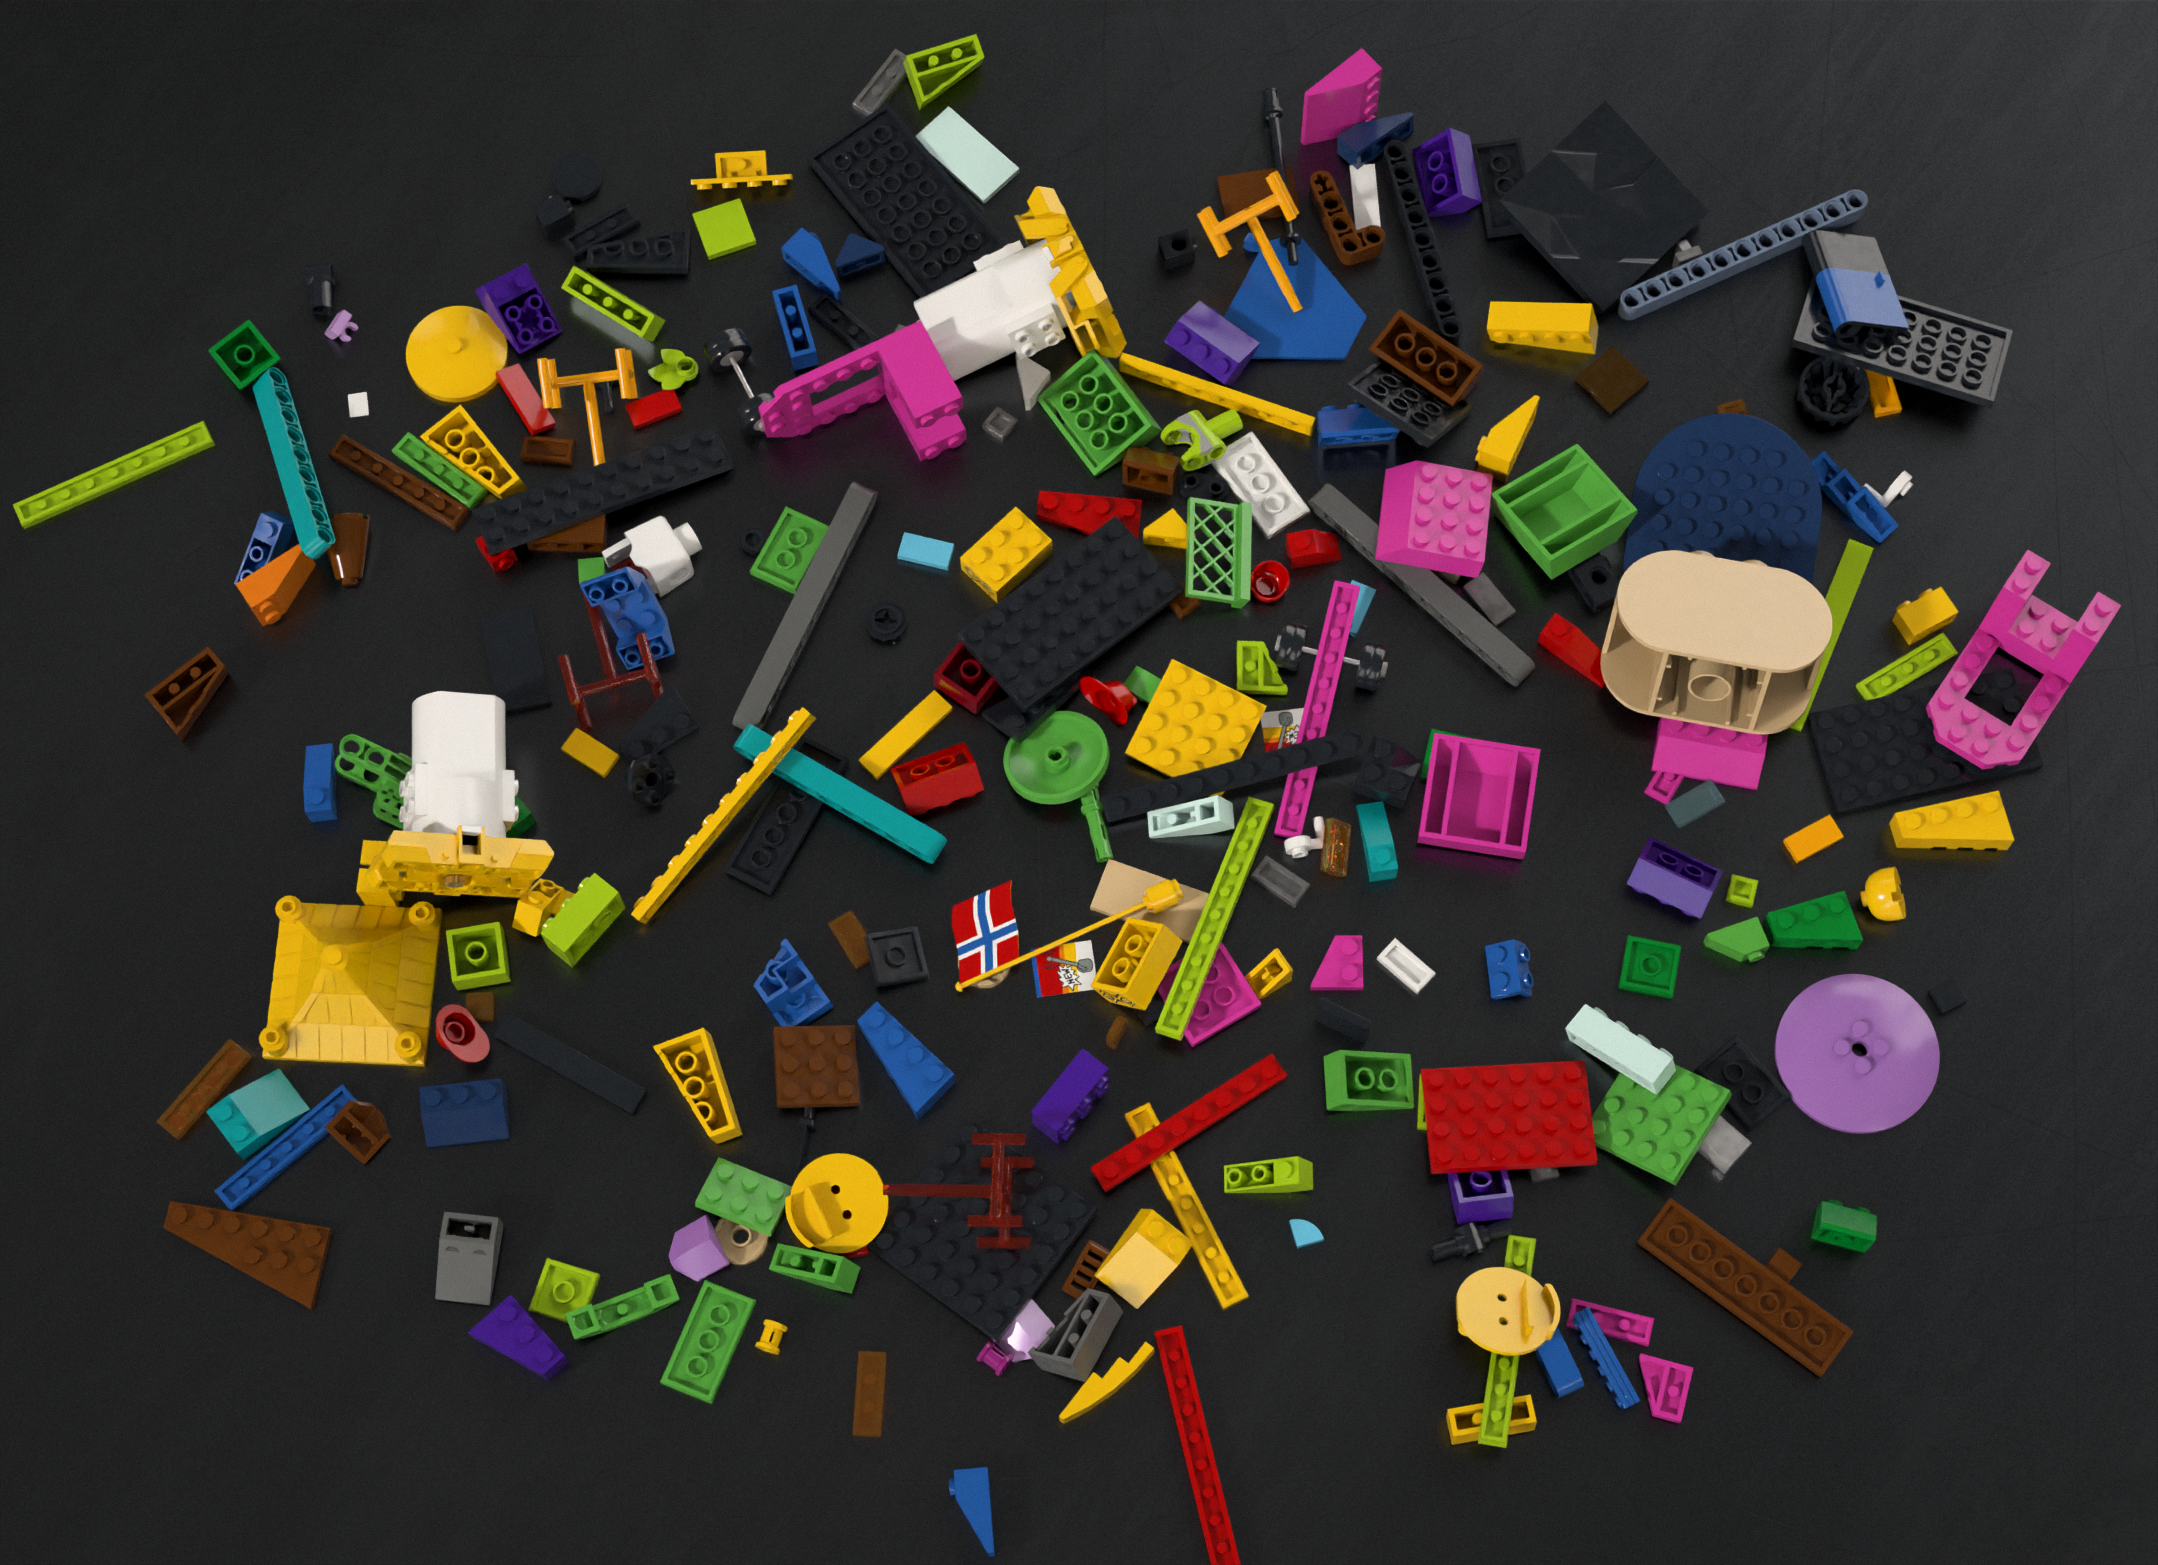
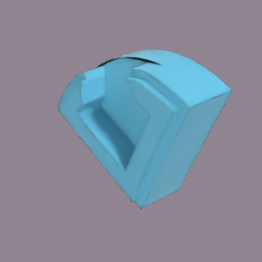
M1301 1219L1289 1221L1297 1248L1324 1241L1322 1233L1314 1224Z

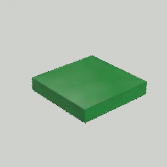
M1628 935L1618 988L1672 999L1682 945Z

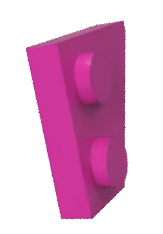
M1335 935L1311 983V990H1363L1362 935Z
M1640 1354L1638 1360L1652 1416L1680 1424L1693 1367Z

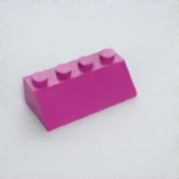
M1661 717L1658 724L1651 771L1670 772L1676 776L1684 774L1687 778L1757 790L1766 752L1768 734H1751Z

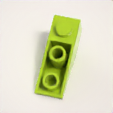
M1299 1156L1224 1165L1225 1193H1290L1313 1190V1163Z

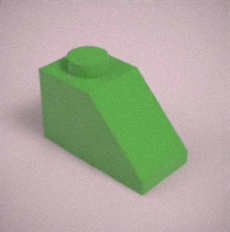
M1758 917L1708 933L1703 941L1706 947L1740 962L1748 959L1750 962L1758 961L1765 957L1764 954L1770 947Z

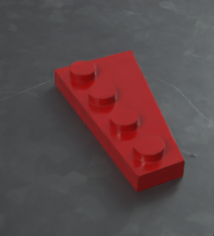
M1039 490L1036 516L1038 519L1067 529L1070 527L1079 530L1082 534L1088 536L1116 516L1138 539L1142 500Z

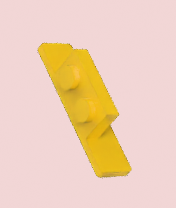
M765 150L715 153L717 178L691 180V185H697V190L712 189V184H722V188H737V183L747 182V187L762 186V181H772V186L787 185V180H793L792 174L767 175Z

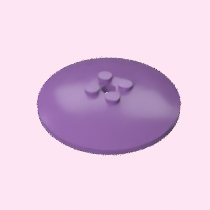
M1843 974L1812 984L1802 991L1789 1005L1779 1023L1775 1039L1777 1071L1785 1090L1791 1095V1099L1804 1113L1815 1121L1842 1132L1855 1134L1876 1133L1903 1123L1912 1117L1926 1102L1934 1088L1939 1072V1044L1933 1025L1925 1011L1904 990L1874 976ZM1854 1044H1862L1866 1048V1055L1862 1057L1855 1055L1852 1051V1046Z

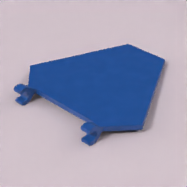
M1248 232L1243 248L1250 252L1259 253L1223 317L1261 343L1251 359L1345 360L1367 318L1366 314L1303 238L1301 244L1296 246L1299 262L1296 266L1289 265L1287 248L1281 247L1279 243L1280 238L1269 242L1302 306L1301 310L1293 313L1253 234ZM1210 307L1211 309H1213L1214 311H1216L1218 314H1220L1216 309Z

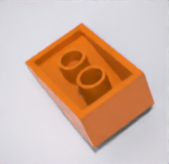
M300 544L236 583V586L264 627L267 624L277 622L281 615L286 613L316 564L313 559L304 554Z

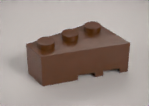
M208 646L148 691L145 696L182 741L229 673L224 664Z

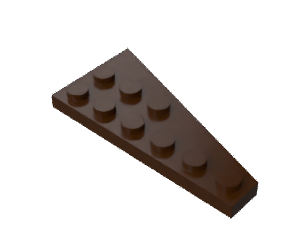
M170 1201L163 1228L313 1311L332 1233L330 1228Z

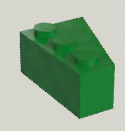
M1845 891L1769 912L1763 921L1772 947L1806 948L1807 946L1829 949H1832V947L1858 949L1863 941Z

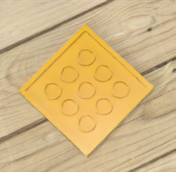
M1172 659L1125 754L1170 777L1239 760L1267 706ZM1224 791L1209 796L1212 797L1218 795L1222 797Z

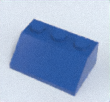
M1362 404L1348 405L1347 409L1337 410V406L1322 407V411H1317L1316 414L1318 446L1395 440L1400 432L1382 417L1375 416L1370 409L1363 408Z

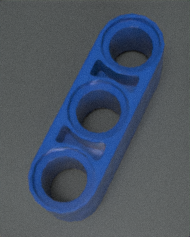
M1557 1326L1550 1341L1547 1340L1534 1352L1557 1398H1560L1583 1388L1584 1382Z

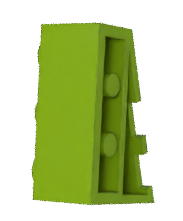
M977 34L905 57L903 65L919 110L982 64L985 57Z

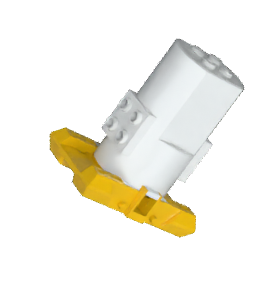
M437 691L425 694L414 700L412 703V769L406 773L404 781L400 782L399 789L400 797H404V806H401L399 813L400 822H404V831L394 830L384 848L380 854L375 856L365 873V878L373 889L433 892L434 895L449 896L466 894L521 898L529 891L533 881L540 878L554 856V851L545 840L506 838V832L518 820L519 808L518 805H515V796H517L519 785L518 780H514V770H506L505 703L502 699L494 695Z

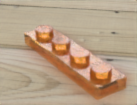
M229 1039L156 1122L176 1139L180 1140L252 1058L250 1054Z

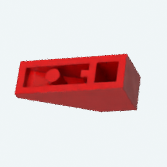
M1555 613L1541 631L1538 644L1600 687H1603L1605 682L1600 665L1602 650L1578 627Z

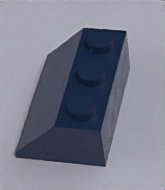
M501 1078L420 1087L421 1117L428 1148L510 1139L507 1087Z

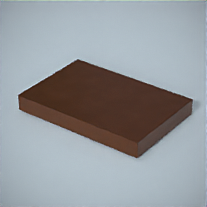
M1285 166L1289 193L1300 214L1301 209L1292 166ZM1276 168L1217 177L1224 218L1227 219L1272 195L1273 192L1266 177L1275 172ZM1277 205L1256 217L1258 220L1282 217V211L1280 206Z

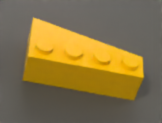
M1490 302L1487 331L1491 341L1588 354L1596 353L1599 326L1592 304Z
M461 405L420 436L431 449L500 499L528 489Z
M1999 790L1897 812L1889 823L1897 848L1946 847L1947 849H1957L1958 847L1979 850H1985V848L2008 850L2014 842Z
M705 1028L653 1046L706 1133L715 1143L719 1144L743 1135L712 1036Z

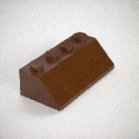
M1400 309L1369 348V351L1452 407L1468 396L1483 375L1482 364Z

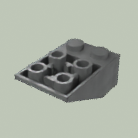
M444 1212L439 1238L436 1300L491 1305L504 1224L498 1217Z

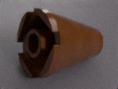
M363 513L333 514V520H330L335 536V543L326 552L335 579L342 582L343 586L357 585V580H361L363 577L370 515H366L363 518Z

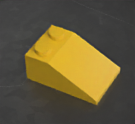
M1533 396L1491 428L1488 437L1482 436L1475 461L1479 462L1477 472L1492 474L1494 479L1506 483L1535 419L1539 396Z
M1141 1208L1094 1276L1135 1309H1138L1180 1264L1194 1242L1154 1210Z

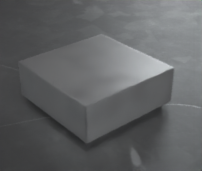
M997 406L982 424V429L1003 442L1018 424V420Z

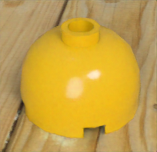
M1896 867L1883 868L1872 873L1865 883V891L1860 892L1863 907H1869L1871 914L1877 919L1897 921L1906 917L1904 895L1901 894V881Z

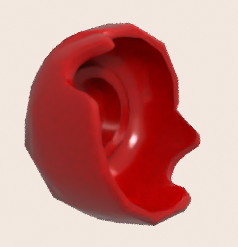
M1273 560L1259 563L1251 573L1250 593L1257 600L1269 603L1279 600L1290 585L1288 570L1281 563Z

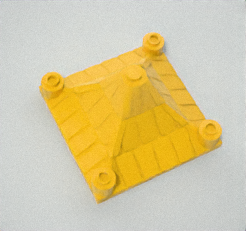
M291 895L281 898L275 907L280 923L267 1027L263 1029L259 1036V1043L263 1048L262 1057L273 1060L426 1066L442 909L434 908L433 905L424 901L414 904L411 908L301 903L298 898Z

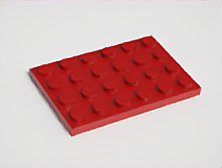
M1585 1061L1421 1069L1431 1174L1589 1166L1597 1164Z

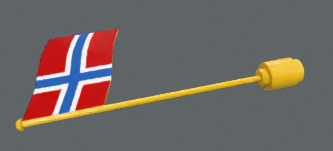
M1166 879L1144 889L1146 895L1142 896L1143 902L1019 957V933L1011 902L1012 880L956 904L952 909V928L959 955L960 983L958 981L955 988L957 991L962 992L963 988L1143 907H1146L1148 911L1153 910L1156 914L1179 904L1178 901L1184 898L1176 879L1171 881Z

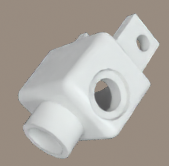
M658 516L624 532L625 539L602 551L608 567L630 556L635 566L641 567L648 577L646 580L654 595L658 593L661 598L693 576L694 569L690 556L702 550V546L687 522L673 530L665 517Z

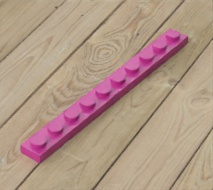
M1334 581L1296 744L1326 735L1360 592V586ZM1318 766L1288 774L1274 835L1287 838L1302 836Z

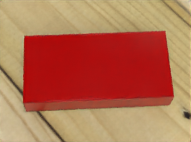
M661 390L625 405L635 430L683 411L674 390Z

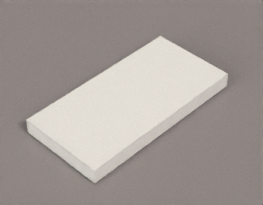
M1252 431L1228 445L1225 454L1220 459L1211 463L1220 477L1227 482L1229 489L1240 503H1252V520L1267 540L1310 514L1308 506Z

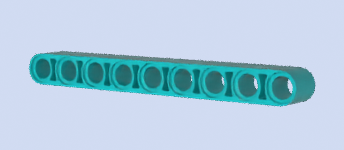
M270 367L253 383V391L300 547L306 556L316 560L335 543V536L286 377L279 369Z
M747 724L733 745V748L754 762L761 752H766L771 746L770 742L773 737L757 727ZM793 748L772 771V773L928 863L933 864L947 843V839L937 831Z

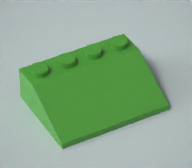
M1096 349L1089 351L1084 358L1082 357L1036 398L1094 476L1099 475L1123 460L1130 446H1145L1162 431L1108 358L1101 356ZM1075 398L1077 400L1075 406L1073 403L1066 404L1067 400ZM1055 408L1057 409L1062 420L1065 423L1062 424L1061 421L1058 419V417L1056 416Z

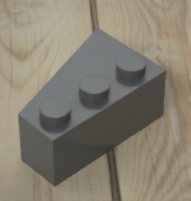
M1087 1288L1064 1313L1066 1317L1055 1329L1051 1327L1046 1332V1339L1037 1348L1033 1346L1027 1353L1041 1370L1086 1382L1123 1310L1110 1294Z

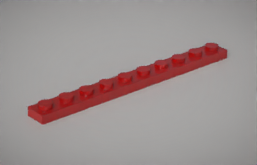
M1182 1325L1155 1331L1154 1334L1211 1565H1241Z

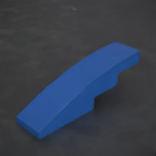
M1825 451L1820 452L1810 461L1816 472L1820 489L1878 543L1882 542L1899 526L1866 486L1861 488L1845 468L1840 470Z

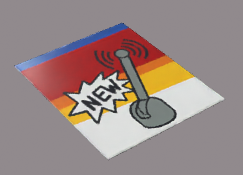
M1304 708L1263 713L1261 724L1265 752L1296 744Z
M1091 940L1061 944L1031 958L1037 998L1094 990L1090 986L1096 976ZM1032 948L1030 949V952L1039 948Z

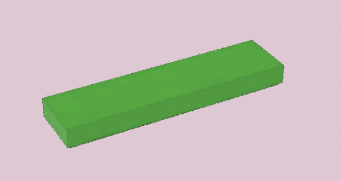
M409 432L392 449L395 456L452 498L469 507L470 511L487 493L485 487Z

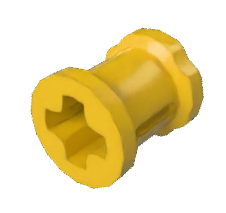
M765 1319L763 1322L765 1328L760 1341L756 1342L755 1347L778 1355L780 1352L778 1349L783 1332H787L788 1327ZM774 1332L772 1340L769 1342L771 1334Z

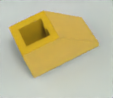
M540 878L518 900L512 927L537 937L541 933L544 923L552 916L551 911L561 890L564 888L556 885L553 881Z

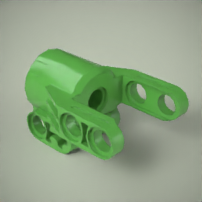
M350 734L343 737L339 746L340 754L336 758L334 765L337 774L376 792L377 795L373 804L375 816L404 830V822L399 820L400 810L397 807L404 806V797H400L399 794L400 782L404 781L406 773L412 769V757L401 752L394 753L358 735ZM348 741H354L359 745V751L357 753L346 752L344 744ZM375 752L380 753L384 757V762L381 765L369 760V755ZM345 758L347 761L354 763L355 766L352 770L345 771L339 765L340 760ZM366 770L378 774L379 778L375 782H368L363 774Z

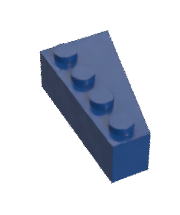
M876 1001L857 1020L859 1028L896 1084L901 1095L910 1106L913 1114L919 1120L956 1082L955 1075Z

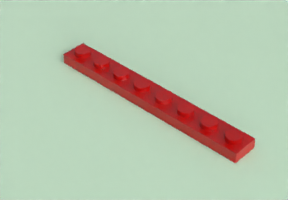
M1270 1054L1091 1167V1171L1104 1191L1107 1192L1282 1082L1288 1075L1274 1055Z

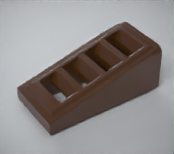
M1089 1240L1066 1280L1062 1291L1078 1299L1084 1292L1072 1286L1074 1281L1094 1290L1099 1279L1094 1276L1096 1272L1083 1266L1086 1261L1099 1269L1111 1251ZM1090 1252L1102 1257V1262L1089 1256ZM1079 1271L1092 1278L1091 1282L1079 1277Z

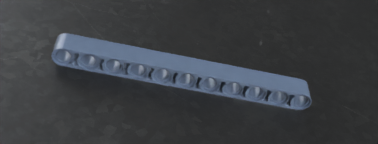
M1850 190L1626 289L1620 297L1618 314L1625 320H1634L1803 245V238L1810 232L1815 230L1833 232L1851 224L1863 216L1868 203L1867 195L1861 190ZM1851 203H1854V204L1858 205L1859 207H1853V206H1851L1850 204H1851ZM1828 213H1833L1837 217H1831ZM1805 223H1811L1815 227H1809ZM1783 233H1789L1793 237H1787ZM1760 243H1767L1770 247H1764ZM1738 253H1745L1747 257H1742ZM1716 263H1723L1725 266L1720 267L1716 265ZM1698 272L1703 276L1697 277L1693 273ZM1672 282H1676V283H1678L1680 286H1679V287H1675V286L1671 285V283H1672ZM1649 292H1654V293H1656L1658 296H1657V297H1652V296H1650L1648 293H1649ZM1632 302L1635 306L1629 307L1625 303Z

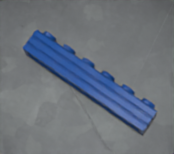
M1589 1307L1572 1315L1574 1319L1571 1321L1576 1329L1579 1328L1582 1333L1580 1335L1584 1345L1588 1344L1591 1349L1588 1351L1593 1361L1597 1360L1600 1365L1597 1367L1602 1376L1605 1375L1608 1380L1606 1382L1610 1392L1614 1391L1617 1397L1614 1399L1619 1408L1623 1407V1409H1626L1639 1402L1640 1399Z

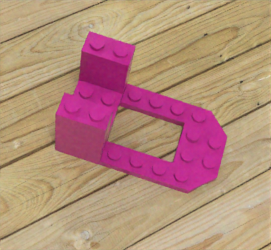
M921 320L778 386L773 392L775 397L770 402L764 401L758 407L762 427L767 437H794L796 435H805L812 428L820 424H828L837 416L844 413H852L859 406L867 402H876L882 395H886L921 461L926 458H935L941 451L948 448H956L967 440L966 429L957 414L963 408L962 395ZM877 364L878 376L812 406L811 393L824 391L829 385L837 381L848 380L854 373L861 370H869Z
M2030 550L2026 551L2001 589L1979 628L1926 706L1928 717L1932 719L1934 725L1933 732L1936 741L1981 769L1994 768L1995 765L2007 764V766L2020 763L2070 683L2121 607L2117 602L2097 592L2077 622L2033 596L2034 590L2051 563ZM1998 647L2044 674L2011 726L1965 699V696Z

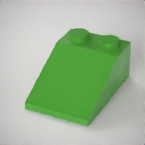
M1338 1050L1324 1056L1327 1110L1370 1111L1414 1108L1411 1054Z

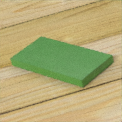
M705 1280L660 1383L713 1404L755 1307L756 1300Z

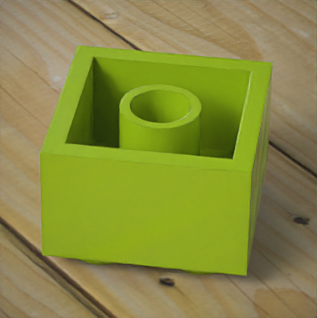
M500 922L446 930L451 977L458 991L511 982L505 931Z

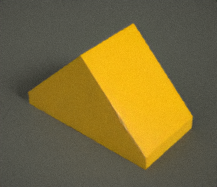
M1172 508L1144 529L1143 544L1186 549L1187 524Z
M1277 948L1248 973L1245 979L1260 1001L1292 981L1293 970Z

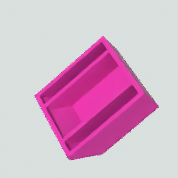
M1417 460L1386 469L1375 559L1478 578L1485 561L1493 475Z
M1434 733L1417 843L1523 859L1527 847L1541 749Z

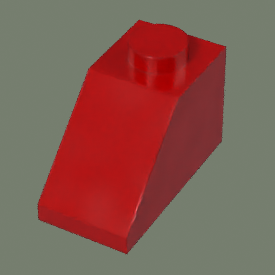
M1314 529L1286 534L1285 546L1291 569L1342 560L1336 534Z

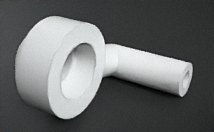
M1904 470L1883 496L1867 483L1863 487L1866 486L1879 503L1886 508L1899 494L1904 496L1913 486L1910 482L1913 477Z
M1322 816L1312 819L1316 838L1310 839V836L1302 835L1287 839L1284 842L1286 854L1292 855L1293 858H1301L1308 855V851L1311 849H1323L1328 846Z

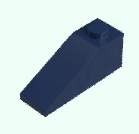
M1408 112L1353 125L1337 136V154L1358 170L1364 164L1369 163L1382 154L1385 145L1389 141H1401L1413 133L1414 115Z

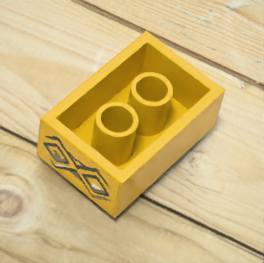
M1015 507L960 557L961 570L998 603L1053 553V542L1024 513Z
M1128 917L1090 986L1110 1003L1146 1010L1183 941L1164 924Z

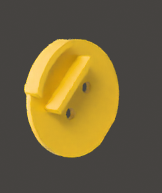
M844 1153L825 1155L809 1163L799 1173L792 1186L790 1196L785 1199L787 1220L796 1237L808 1248L814 1246L817 1249L830 1253H848L870 1243L884 1226L889 1208L888 1193L877 1170L867 1161ZM838 1185L840 1192L838 1194L832 1193V1186ZM845 1210L851 1211L852 1217L850 1219L843 1217Z
M1491 1267L1479 1270L1464 1280L1456 1295L1459 1333L1463 1336H1468L1480 1347L1501 1355L1516 1356L1537 1350L1547 1340L1550 1341L1560 1320V1302L1553 1286L1545 1284L1543 1288L1529 1275L1510 1268ZM1498 1297H1504L1506 1301L1502 1302ZM1506 1321L1507 1325H1502L1500 1323Z

